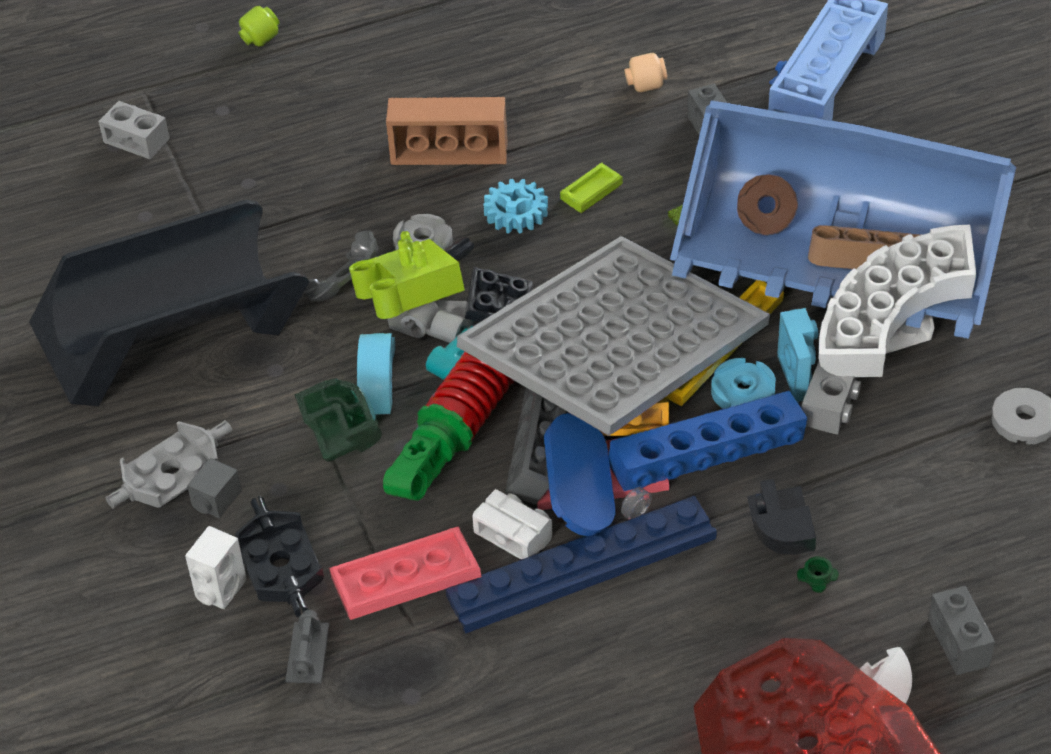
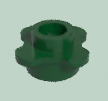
M820 556L809 558L804 568H800L797 571V579L808 583L812 590L817 593L824 592L826 585L831 581H836L839 576L838 570L832 568L831 562Z

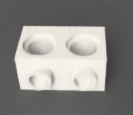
M208 526L185 555L196 598L205 605H215L225 609L247 580L238 538Z

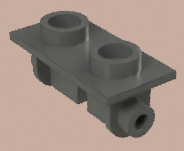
M313 610L304 611L303 615L299 617V621L294 622L286 683L322 682L329 623H321L317 613Z

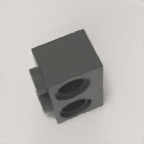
M962 586L932 594L928 620L955 674L960 675L990 667L995 641L967 587Z

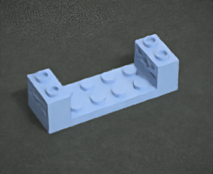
M828 0L771 86L768 110L832 121L834 97L862 52L875 55L885 38L888 4L877 0Z

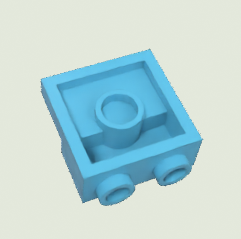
M806 308L780 312L777 357L790 391L797 402L804 400L812 379L811 365L816 360L814 339L818 338V329L815 320H810Z

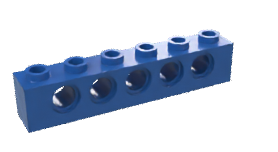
M790 391L782 392L610 441L609 448L610 468L624 492L635 488H644L652 483L674 479L680 475L697 470L702 471L711 466L733 462L739 458L756 453H764L783 445L795 444L803 440L807 416Z

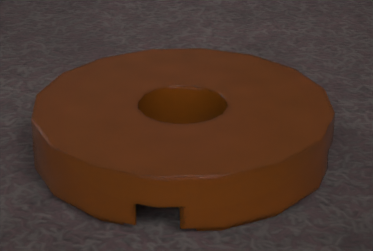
M775 175L755 176L745 183L737 199L738 216L744 226L756 234L765 236L779 234L789 228L796 218L798 211L797 194L791 184L780 176ZM768 196L774 198L776 203L774 210L770 213H762L759 209L760 201Z

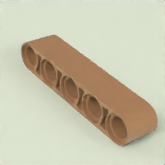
M819 225L812 230L808 260L819 266L857 269L867 261V257L885 245L890 247L902 242L903 237L911 233ZM911 234V235H912L913 237H916V236H920L921 234Z

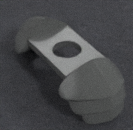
M367 230L355 234V241L351 244V251L346 254V258L349 261L325 281L319 282L317 279H309V284L304 293L308 294L310 301L321 302L335 297L339 292V288L352 279L349 267L353 263L377 257L380 247L377 246V240L374 238L373 232Z

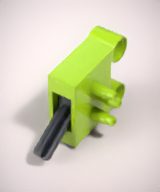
M403 231L400 234L401 239L397 242L398 250L369 260L355 262L349 267L356 298H372L377 317L389 319L410 309L464 291L459 261L471 253V250L474 249V243L470 242L468 237H462L443 250L431 239L413 242L410 233Z

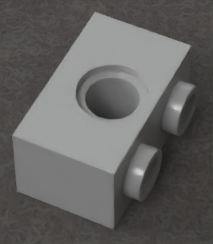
M818 362L802 402V410L807 416L806 427L838 435L842 423L848 424L853 408L850 402L851 399L857 400L861 381H857V377L836 376L824 370L820 366V362Z

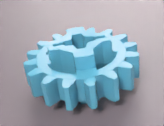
M510 179L507 185L503 182H498V189L491 187L489 188L490 195L484 196V216H487V222L489 224L495 223V229L497 230L506 227V233H510L512 229H517L518 233H522L524 227L534 230L533 223L541 225L543 217L548 215V197L544 195V189H536L535 182L526 185L525 179H522L519 183H515L513 179Z

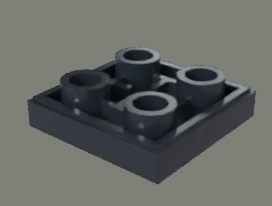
M473 267L464 318L477 322L485 320L532 291L533 282L520 277L497 273L489 269Z

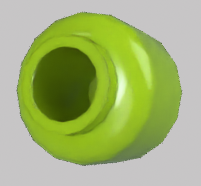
M255 6L239 19L241 30L238 33L247 45L253 43L258 47H262L278 34L280 22L270 8Z

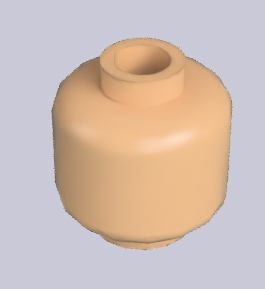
M655 53L632 57L629 61V68L624 69L628 86L634 85L635 90L640 93L661 88L663 80L667 79L663 57L658 58Z

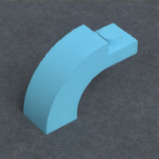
M360 334L357 356L358 415L391 413L393 405L392 362L395 353V337H392V334Z

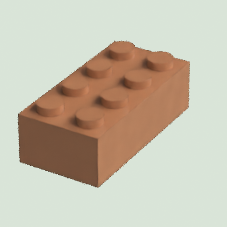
M505 97L389 98L386 125L391 165L506 164L508 139Z

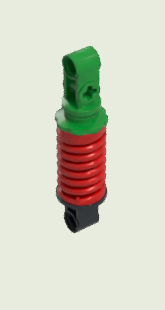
M464 352L437 388V391L431 396L426 405L418 411V427L413 432L411 440L404 446L401 454L384 475L383 489L385 493L414 501L421 500L428 487L440 474L445 463L452 459L455 452L469 449L474 436L479 432L485 420L491 415V411L496 408L497 403L503 398V395L515 380Z

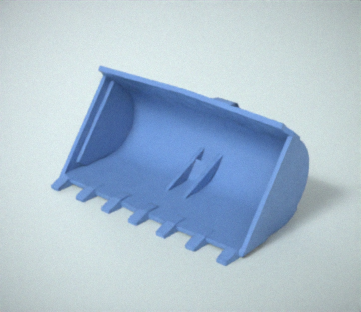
M711 100L710 105L706 106L670 260L675 261L672 276L686 278L693 266L696 265L722 271L719 286L733 288L739 276L767 282L766 296L779 298L786 286L813 292L811 305L826 308L831 296L834 297L840 288V283L853 269L819 266L808 260L809 246L814 227L828 225L924 235L930 233V229L970 225L976 268L972 298L941 302L913 314L906 320V326L916 328L921 327L925 315L956 320L954 336L969 339L974 324H981L1016 166L1011 163L1009 158L865 126ZM769 174L780 176L791 184L797 194L798 211L796 218L789 228L779 234L765 236L756 234L744 226L738 216L737 199L740 190L746 182L755 176ZM768 196L760 201L759 209L762 213H770L774 210L776 205L774 198Z

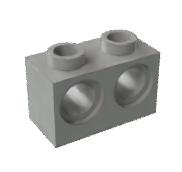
M118 101L99 120L104 143L147 159H151L170 139L165 117Z

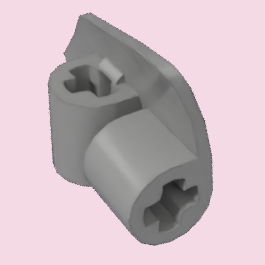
M439 300L387 319L389 328L415 338H421L427 334L449 343L465 328L473 326L476 321L464 318L467 301Z

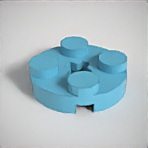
M734 358L725 361L714 371L711 395L717 405L723 409L775 395L776 378L772 370L759 361H756V365L745 363L746 358ZM741 383L743 386L750 385V387L741 389L738 388V384Z

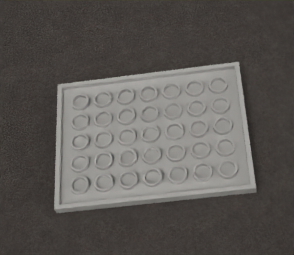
M620 236L458 335L457 347L610 436L767 326L770 314L691 272L686 278L672 276L674 263Z

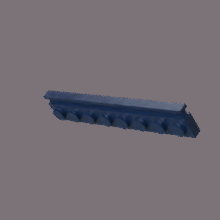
M692 496L606 528L596 535L584 536L482 574L480 578L447 588L446 597L459 622L463 625V630L466 634L715 540L717 530L711 526L710 519L696 497Z

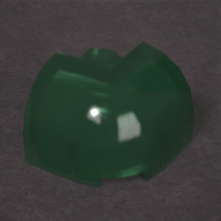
M334 378L294 394L304 423L314 431L325 461L330 462L356 449L363 452L380 440L382 432L371 402L364 391L353 383Z

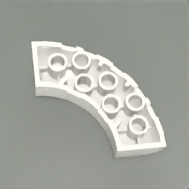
M970 225L930 229V233L913 237L911 234L903 237L902 242L890 247L885 245L867 257L866 262L857 269L854 268L840 283V288L834 297L829 301L824 320L822 321L819 336L820 366L836 376L882 377L887 345L894 333L907 318L941 302L972 298L976 268Z

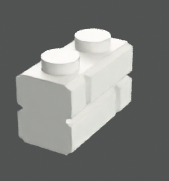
M495 489L486 498L485 503L483 502L474 511L472 516L474 533L521 560L539 554L540 550H543L552 538V520L541 509L533 510L527 507L516 495L511 493L506 495Z

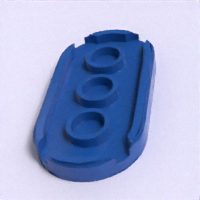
M571 413L562 414L553 420L544 434L551 505L557 517H562L567 522L565 526L571 531L583 536H593L606 529L612 523L615 516V502L607 443L603 434L597 428Z

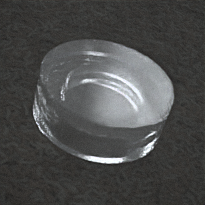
M642 487L633 489L623 501L621 507L622 515L629 520L644 515L652 502V494Z

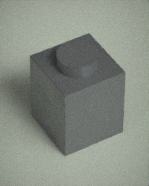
M212 458L205 463L187 485L192 506L200 513H208L217 518L223 515L242 491L238 470Z

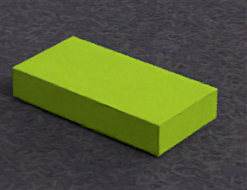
M600 163L560 192V199L578 212L583 213L622 185L623 176Z

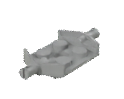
M224 420L211 430H205L202 427L180 421L177 422V433L127 465L123 458L120 459L124 484L121 485V488L105 497L107 503L112 509L128 498L132 502L136 500L157 508L168 503L188 489L187 485L210 458L218 461L216 447H218L217 441L232 432L230 424ZM169 468L179 469L174 474L164 473Z

